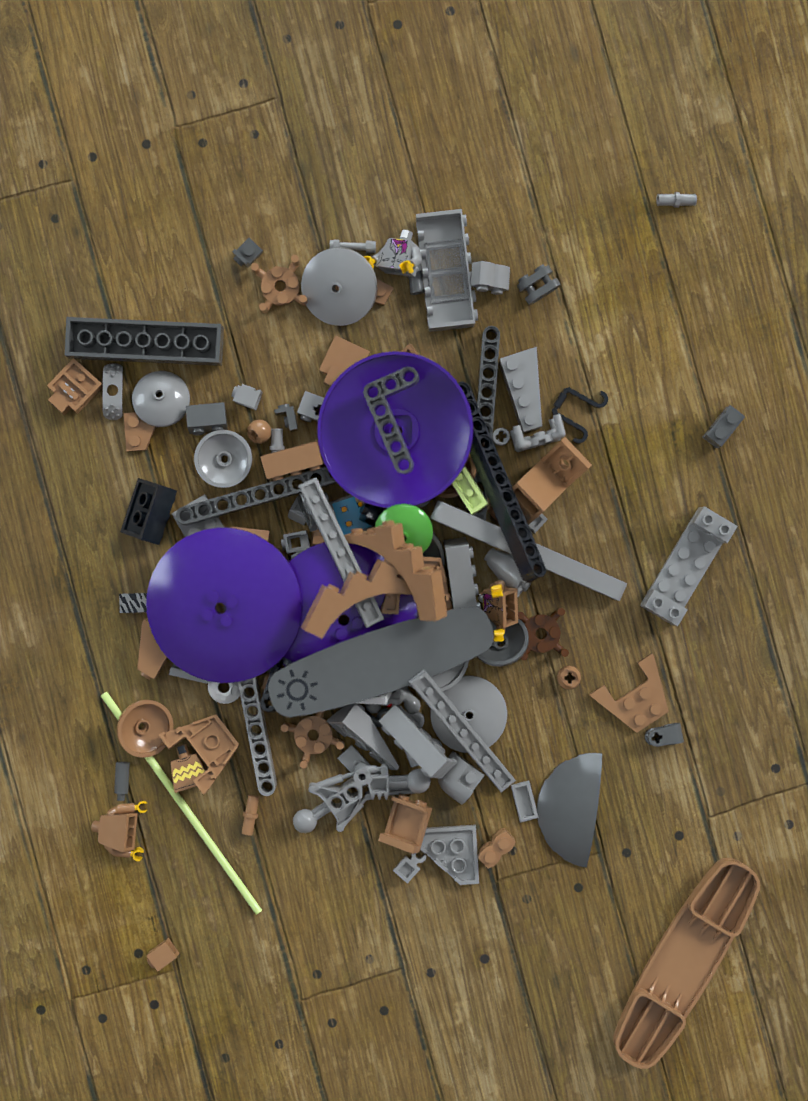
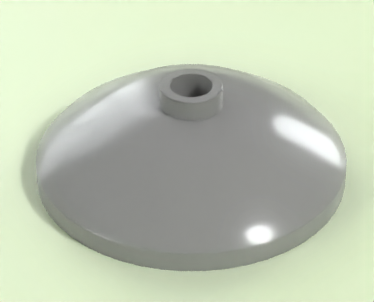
M156 371L145 375L136 384L132 394V404L137 416L143 422L155 427H167L177 423L184 417L186 406L190 405V394L187 385L179 376L167 371ZM157 393H163L161 397H156Z
M217 430L207 434L198 443L194 454V463L198 474L205 482L215 487L227 488L239 484L246 478L252 466V452L247 441L239 434L229 430ZM226 455L228 457V461L226 463H223L222 457Z

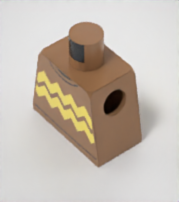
M187 744L176 747L179 758L171 761L175 793L195 787L196 785L193 780L208 770L197 752L189 753Z

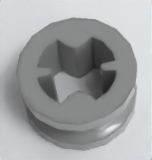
M505 428L496 429L492 435L493 442L500 446L505 445L510 439L509 432ZM499 432L506 434L503 442H499V439H496Z

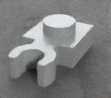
M414 853L409 858L405 855L393 871L408 884L420 870L417 864L424 862L427 856L424 854L421 858H418L416 853Z

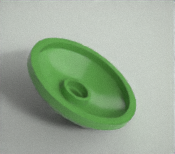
M397 504L385 509L379 515L375 527L382 525V522L386 520L402 523L403 534L406 536L404 539L405 544L413 543L414 546H422V553L427 550L432 541L433 526L427 514L420 508L410 504Z

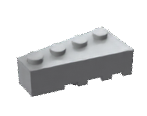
M537 347L499 359L500 369L523 434L542 427Z
M466 537L443 540L453 609L466 607L481 609L480 602H476L475 596L479 595L477 583L474 584L473 577L476 576L475 565H471L470 558H474L472 546L469 547Z
M394 705L379 720L383 725L381 727L387 735L391 734L396 739L394 743L400 749L404 748L409 753L407 757L413 763L417 762L422 767L420 771L426 777L441 779L457 763L453 757L449 759L444 755L446 750L441 745L430 741L432 739L431 735L424 729L417 728L419 724L401 706Z

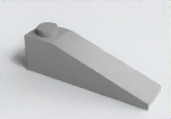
M358 703L346 705L327 720V723L342 736L354 739L357 747H361L366 751L369 750V755L380 764H387L389 770H398L397 762L362 705Z

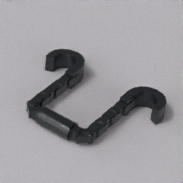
M568 387L563 389V393L560 392L553 405L554 408L551 410L553 416L560 414L557 412V409H560L565 401L566 393L578 397L595 408L604 407L608 403V396L604 391H600L599 395L603 397V403L598 404ZM560 414L562 421L583 433L582 439L574 438L572 441L576 444L585 442L588 437L587 430Z

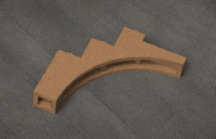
M386 520L382 522V525L367 529V531H363V528H355L351 530V533L344 535L347 543L358 544L375 551L397 569L412 592L420 621H438L447 616L442 571L440 569H433V567H424L422 546H414L413 543L405 544L402 523Z
M377 559L369 577L359 571L356 574L349 572L341 590L331 584L328 587L322 585L301 628L323 638L330 625L352 605L380 594L400 593L412 595V592L402 575L398 573L397 569L389 561Z

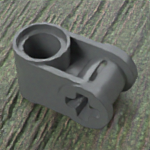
M671 723L648 729L645 733V740L648 744L655 747L683 743L681 724ZM654 733L659 735L656 741L651 739V737H654Z

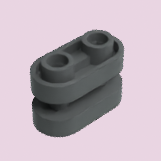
M542 264L534 270V274L528 276V274L524 275L518 280L517 288L521 293L527 291L529 294L525 298L528 305L534 304L561 286L557 278L550 279L549 275L553 271L549 265L545 266ZM543 280L545 285L535 291L533 286Z

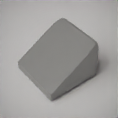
M297 496L289 510L288 518L305 525L306 520L299 506Z

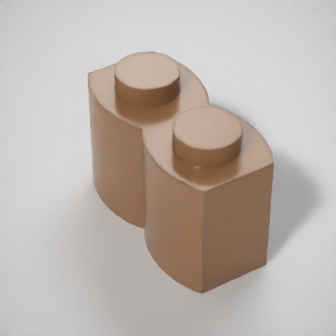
M505 828L498 830L493 835L491 841L481 846L477 853L478 859L487 868L495 866L501 859V856L508 853L514 847L516 842L514 837Z

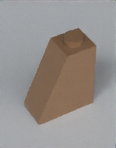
M144 619L142 622L137 669L141 671L143 677L150 680L151 678L155 679L158 677L168 658L155 641L148 619Z

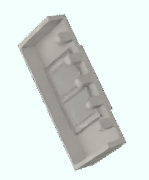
M462 209L416 214L429 332L474 327L475 321H478L477 309L473 308V302H476L475 290L471 291L472 271L469 272L468 264H471V253H467L466 245H469L468 233L465 234L464 226H467L466 214L462 215Z

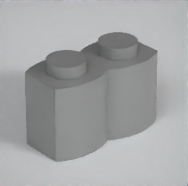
M486 261L472 263L471 286L477 288V291L485 292L490 290L491 294L501 295L503 291L509 290L510 267Z

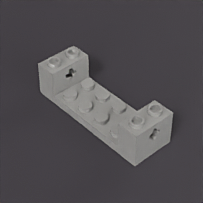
M705 506L699 507L640 606L669 624L678 626L688 610L684 607L721 545L729 542L738 526Z

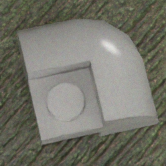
M452 751L448 758L451 759L453 757L457 763L441 779L438 778L441 789L447 795L463 805L472 795L473 790L484 777V774Z

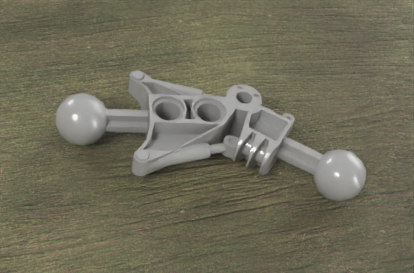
M358 763L354 771L350 773L339 774L317 783H310L309 792L318 795L324 802L312 810H299L293 817V825L298 832L309 833L316 827L317 820L331 811L337 820V831L342 832L350 820L364 806L363 804L367 800H374L375 795H378L379 800L381 795H384L387 800L389 788L408 787L414 793H423L429 788L431 779L426 777L420 769L412 770L408 776H388V766L385 763L381 767ZM352 777L341 785H334L343 782L346 778ZM368 784L369 791L365 792V796L362 798V785ZM354 787L358 791L355 793H351L348 791V789ZM340 798L342 801L340 803H334L332 799Z

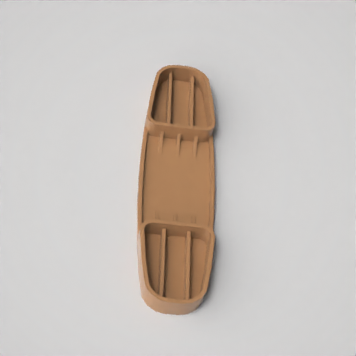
M733 858L718 860L690 894L655 948L625 1005L613 1034V1043L619 1056L632 1066L640 1069L650 1068L656 1065L685 1028L686 1017L712 979L734 937L742 932L760 890V881L757 874L747 865Z

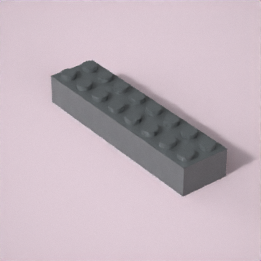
M66 317L65 356L69 359L222 366L224 327L221 324Z

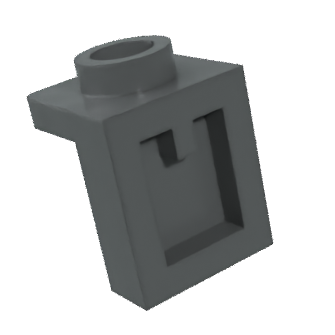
M248 238L237 250L234 249L232 251L235 256L233 259L241 267L244 264L249 268L263 253V250Z
M289 404L279 405L278 409L274 410L275 415L287 414L284 417L285 427L289 428L291 432L299 431L294 407H289Z

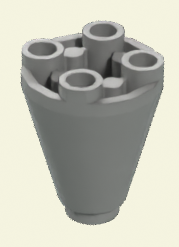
M495 548L490 549L484 560L497 578L505 582V586L517 588L518 598L522 591L525 592L530 587L531 583H527L522 579L512 554L499 549L496 550Z

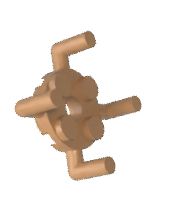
M297 255L291 257L292 263L288 268L275 266L265 272L259 268L257 263L251 265L253 273L262 279L261 290L266 298V302L261 303L259 309L263 314H267L272 305H286L294 300L302 306H306L307 297L299 295V281L294 273L300 265ZM284 282L286 288L283 291H277L275 289L276 283Z
M325 711L305 717L297 725L285 722L281 726L282 732L290 731L294 733L297 747L304 752L300 762L302 769L307 767L311 754L322 753L330 744L336 746L339 750L344 747L345 742L343 740L333 737L331 726L323 718ZM310 730L318 731L319 738L311 740L308 737V732Z

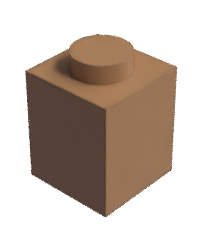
M167 938L149 951L147 962L158 972L176 959L179 952L170 939Z

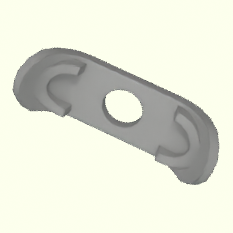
M114 363L107 364L103 368V415L109 420H118L122 417L123 366ZM110 385L118 387V393L115 396H110L107 393V388Z

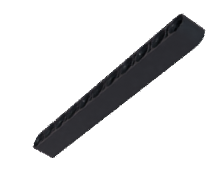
M461 381L458 384L468 400L473 418V441L470 456L518 571L525 582L531 583L546 574L545 564L472 390L466 382Z

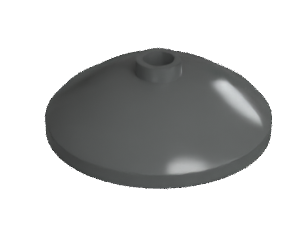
M518 619V623L506 627L503 635L504 642H492L489 649L477 657L482 662L491 666H507L519 660L526 652L529 644V635L525 624ZM490 620L493 630H496L495 624Z

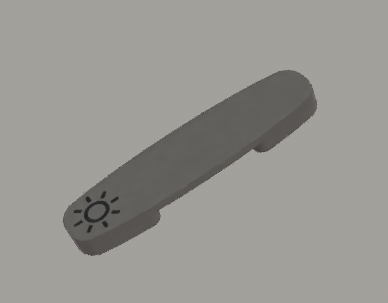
M476 607L448 610L447 616L438 621H420L419 618L393 624L318 651L275 672L269 681V696L275 710L286 717L313 714L364 701L411 685L409 680L423 669L432 677L482 654L492 645L494 638L493 628L487 614Z

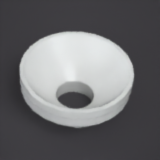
M208 682L210 696L219 703H232L240 696L238 682L228 683L230 688L226 693H222L219 690L218 686L220 683Z

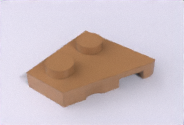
M136 412L123 413L126 451H146L150 444L151 436L156 429L155 426L143 422Z

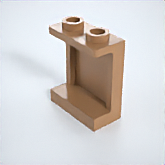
M399 793L398 796L391 797L394 803L385 833H380L378 841L412 854L419 853L432 808L426 806L427 802L416 800L415 802L409 800L410 796Z

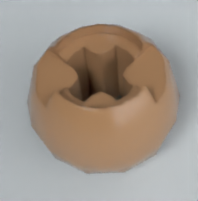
M255 420L248 426L247 435L252 442L262 444L270 438L271 427L264 420Z
M564 666L557 674V681L562 688L572 690L580 684L581 673L574 666ZM569 672L574 676L570 683L564 679V676H567Z

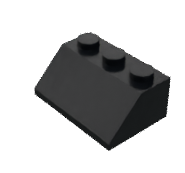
M138 478L120 532L160 545L170 517L172 505L176 499L177 490Z

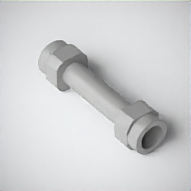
M330 240V248L342 247L366 251V253H376V241L366 240V243L340 242V240Z

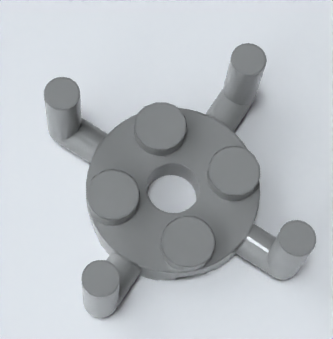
M554 415L553 419L549 420L551 430L535 433L531 437H523L521 426H514L510 434L515 451L521 452L540 445L560 441L566 435L561 415Z

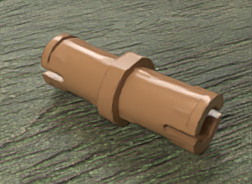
M248 795L246 810L243 812L242 834L253 835L255 819L258 818L259 796Z

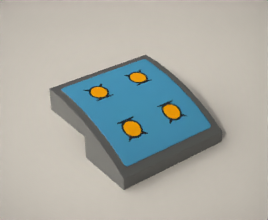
M350 495L329 502L344 535L351 533V530L355 528H363V531L374 528L359 520L361 516L360 509L363 504L362 502L356 503L354 496Z

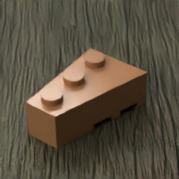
M318 440L261 456L266 478H272L273 481L283 479V475L291 473V476L302 474L303 469L317 470L321 468V464H324Z

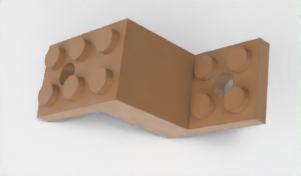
M566 437L512 487L528 525L542 514L567 487L592 466ZM563 459L569 463V466L563 462ZM490 507L487 510L488 513L498 522L493 508Z

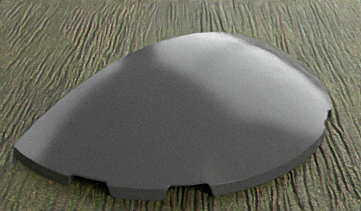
M602 753L579 754L575 758L560 763L554 768V772L549 778L544 781L537 801L538 824L547 844L564 860L587 868L596 824L601 783Z

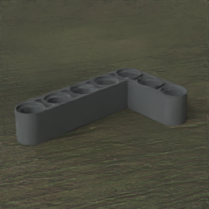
M405 367L367 384L363 391L393 465L401 474L411 473L414 469V462L386 398L409 389L419 382V374L412 367ZM408 372H413L415 375L411 382L405 381V375ZM390 380L396 381V387L393 390L387 389V383ZM372 388H377L378 395L370 398L369 391ZM379 406H385L386 408L383 416L377 415L376 411ZM387 424H392L394 427L391 434L384 432V427ZM393 443H401V450L399 452H393ZM402 460H408L409 467L407 470L403 471L400 469L399 465Z

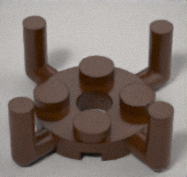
M557 608L551 616L539 614L530 618L525 616L523 612L518 611V619L525 624L529 635L527 650L520 659L527 660L528 654L531 651L545 653L552 649L564 657L569 655V651L558 643L561 631L556 621L565 614L563 608ZM539 628L546 630V636L543 639L536 637V630Z

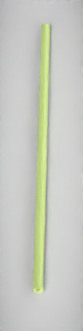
M105 692L101 697L116 719L119 720L122 712L108 692ZM153 756L146 757L145 759L254 913L256 915L262 911L261 907L179 792L175 793L174 785Z

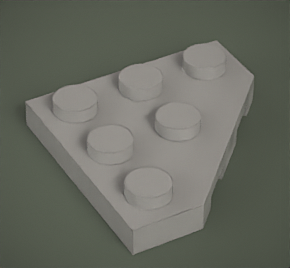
M476 825L427 827L420 850L454 878L458 884H479Z

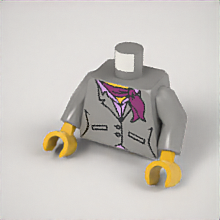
M402 230L400 239L389 238L385 246L372 257L364 256L372 268L376 265L386 274L415 277L417 266L422 263L420 249L411 241L413 233L408 230Z

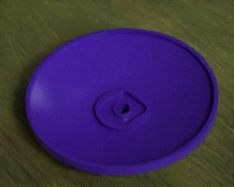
M383 352L354 363L331 385L319 412L318 444L323 461L332 477L344 490L355 498L384 508L397 504L416 506L444 492L463 470L472 447L473 418L468 400L462 388L442 366L414 353ZM405 367H412L417 371L419 382L415 386L386 399L397 425L402 428L403 439L414 462V469L409 474H401L395 469L363 393L367 384ZM408 372L405 375V381L411 382L414 379V373ZM390 380L387 383L388 390H393L396 387L395 380ZM372 388L369 391L370 398L378 395L377 388ZM379 406L377 408L376 412L378 416H383L385 414V406ZM387 424L384 427V432L391 434L394 428L393 425ZM400 442L393 443V452L401 450ZM408 460L400 462L399 467L401 470L408 469Z

